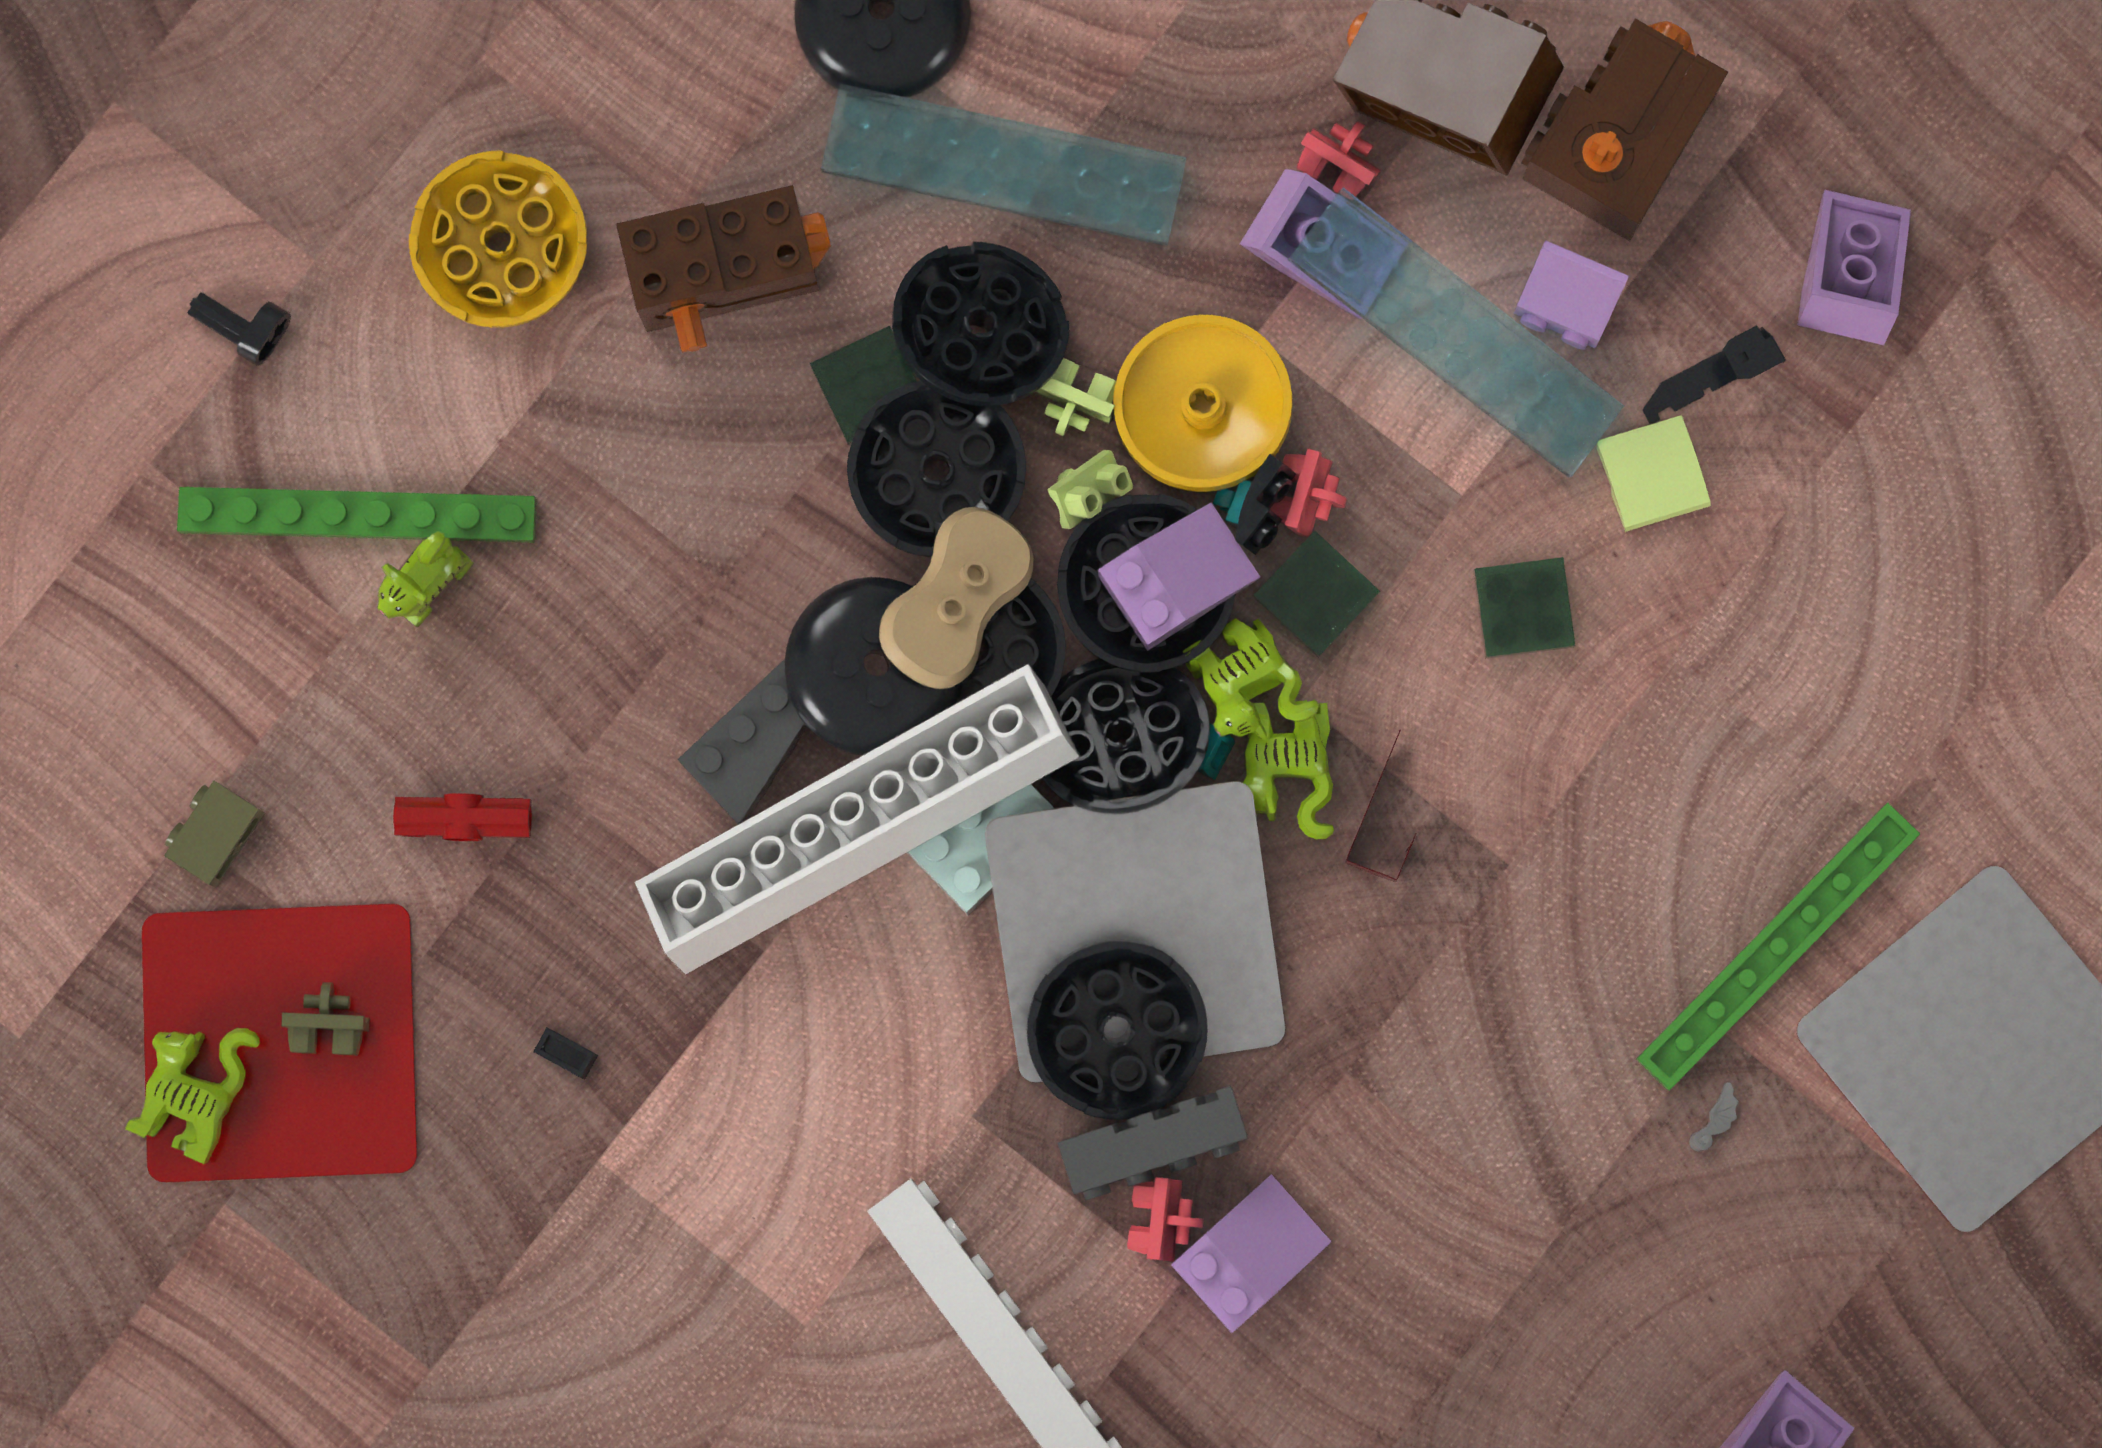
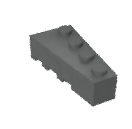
M785 660L774 668L677 759L738 825L751 817L753 810L773 783V779L786 759L789 758L807 728L796 712L788 694Z
M1228 1086L1206 1096L1194 1097L1174 1104L1169 1108L1152 1111L1119 1124H1112L1058 1142V1146L1074 1195L1083 1192L1086 1201L1111 1193L1109 1184L1126 1179L1128 1187L1154 1179L1153 1169L1169 1165L1171 1173L1197 1165L1195 1156L1212 1151L1214 1159L1240 1151L1238 1142L1246 1140L1248 1136L1232 1087Z

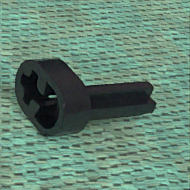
M200 292L197 298L192 299L189 304L191 307L187 312L188 315L236 344L238 346L237 353L256 366H260L269 358L287 330L291 320L289 312L273 302H267L260 308L253 320L249 322L203 292Z

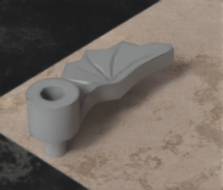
M1730 1082L1724 1083L1718 1101L1710 1110L1709 1123L1705 1128L1691 1135L1689 1144L1693 1150L1700 1152L1709 1149L1713 1142L1712 1135L1721 1134L1731 1129V1122L1737 1119L1735 1109L1739 1101L1733 1096L1734 1089Z

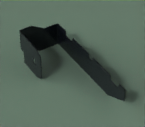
M1756 325L1729 339L1722 351L1661 382L1642 411L1649 424L1660 420L1659 412L1669 407L1675 412L1704 397L1703 390L1709 387L1713 392L1736 379H1751L1780 363H1785L1786 359L1774 337L1763 327L1759 329Z

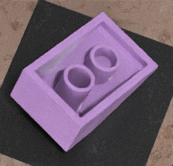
M1285 169L1240 242V245L1273 268L1358 319H1362L1407 246V243L1307 173Z
M1824 190L1804 278L1797 325L1880 345L1885 344L1899 314L1910 209Z
M1545 240L1513 314L1520 316V323L1530 329L1545 332V329L1548 328L1562 334L1561 340L1572 347L1585 350L1588 345L1596 348L1629 276Z
M1212 503L1205 505L1140 542L1098 569V577L1147 651L1260 579V575Z
M1271 1174L1178 1257L1171 1266L1225 1327L1233 1333L1332 1241Z
M1784 1370L1720 1448H1842L1854 1427Z

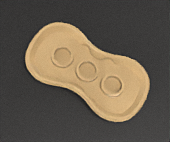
M978 507L960 509L951 514L942 523L936 535L932 559L926 573L914 587L896 598L888 606L881 620L879 630L881 647L888 659L901 672L920 684L937 689L953 687L970 675L978 660L983 632L991 617L1002 606L1016 598L1026 588L1031 579L1034 557L1031 546L1021 532L1001 516Z

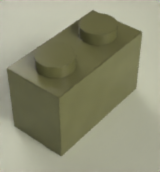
M213 780L209 787L203 785L194 796L190 804V808L194 811L184 825L178 823L167 837L165 845L169 849L164 856L208 885L217 888L265 815V812Z

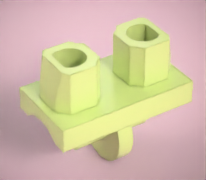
M1063 358L1055 374L1036 393L1066 405L1065 408L1049 402L1044 413L1049 417L1059 420L1055 433L1064 436L1069 425L1085 432L1090 419L1076 414V410L1107 424L1110 423L1114 414L1113 408L1115 405L1112 403L1116 380L1095 373L1087 393L1072 387L1079 370V365Z
M1102 450L1077 469H1066L1058 476L1057 483L1047 490L1059 509L1062 528L1072 529L1084 518L1091 519L1101 512L1103 504L1117 496L1122 497L1133 489V484L1127 468L1123 465H1117L1113 452Z

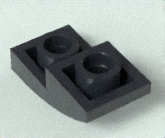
M1271 454L1266 458L1251 483L1237 524L1236 541L1255 555L1260 549L1266 548L1275 539L1278 533V525L1283 519L1273 513L1270 508L1274 503H1278L1286 497L1291 489L1292 479L1296 475L1294 471Z

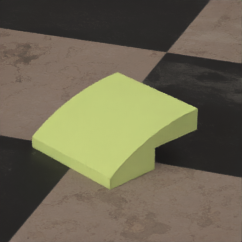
M1682 415L1597 440V451L1610 482L1611 495L1625 532L1711 506L1703 474Z

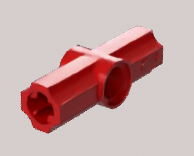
M466 793L444 794L443 797H395L393 812L394 835L402 837H442V840L482 841L483 837L531 838L532 800L524 798H484V795Z

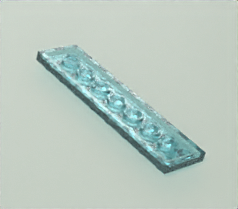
M840 84L821 172L1168 246L1187 157Z
M1344 187L1338 191L1287 259L1568 478L1574 475L1624 407L1617 399Z

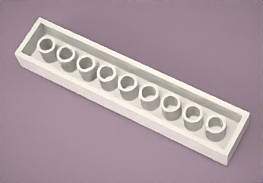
M1029 664L641 878L635 884L665 954L687 974L1077 759L1079 755L1046 687Z

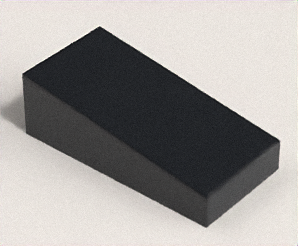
M546 1027L533 1051L584 1080L598 1057L594 1052Z

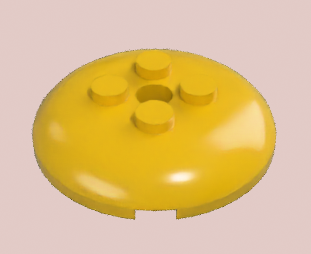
M487 151L469 155L450 164L437 174L426 186L416 203V210L409 234V252L412 266L422 287L434 302L447 313L462 321L490 328L513 327L533 321L556 307L571 291L581 273L587 250V228L580 203L567 182L555 170L533 157L504 153V151ZM505 232L511 236L507 250L492 251L488 248L489 240L494 234Z

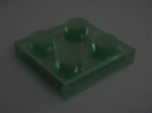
M890 326L809 363L848 445L852 443L860 421L878 400L896 388L916 382L912 371L898 350Z
M1314 531L1254 594L1253 598L1319 658L1376 598L1380 590L1323 537Z
M1563 557L1475 568L1473 570L1485 659L1575 647Z

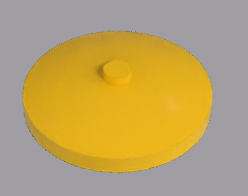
M1192 315L1162 324L1144 336L1134 346L1118 373L1113 396V405H1115L1113 409L1123 445L1136 464L1146 473L1174 488L1186 491L1210 492L1230 488L1252 478L1257 474L1269 454L1275 457L1289 431L1293 411V398L1288 372L1281 357L1270 342L1260 333L1242 322L1216 315Z

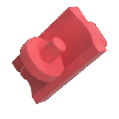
M1359 121L1355 123L1350 131L1335 123L1329 134L1342 141V145L1316 129L1307 132L1301 142L1305 148L1302 151L1297 168L1315 179L1320 177L1329 161L1343 169L1332 189L1349 201L1354 200L1366 185L1372 184L1381 172V169L1351 152L1354 149L1367 157L1373 148L1372 144L1360 138L1365 125Z
M1307 449L1306 455L1286 454L1282 463L1296 473L1292 479V482L1297 483L1293 498L1286 496L1280 502L1274 503L1270 508L1273 513L1283 519L1281 521L1282 524L1295 534L1307 538L1311 537L1316 518L1328 521L1331 507L1345 508L1347 502L1346 497L1336 493L1340 478L1329 475L1332 461L1322 457L1320 451Z
M1155 1177V1182H1142L1134 1185L1133 1207L1152 1209L1150 1227L1131 1225L1128 1234V1249L1147 1254V1259L1174 1262L1176 1244L1188 1245L1190 1227L1203 1228L1204 1219L1191 1218L1193 1200L1181 1199L1183 1181Z

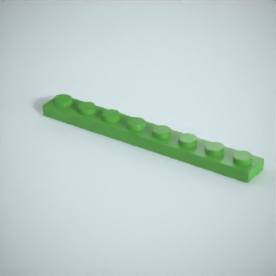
M179 487L177 531L186 534L425 540L431 534L439 531L444 533L446 538H450L453 541L535 543L537 498L535 496Z
M1886 803L1662 1031L1636 1060L1667 1091L1671 1090L1920 833L1889 803Z

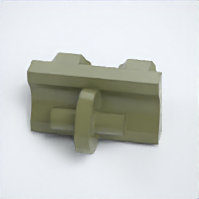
M323 982L320 995H304V1008H319L320 1014L282 1013V1027L288 1028L289 1048L292 1053L316 1054L317 1032L319 1029L333 1030L332 1054L358 1055L362 1042V1032L369 1031L370 1018H365V1016L333 1015L334 1009L349 1010L350 996L334 995L333 982Z

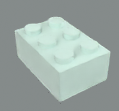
M1029 784L907 853L969 915L993 892L985 840L987 825L997 817L1055 808Z

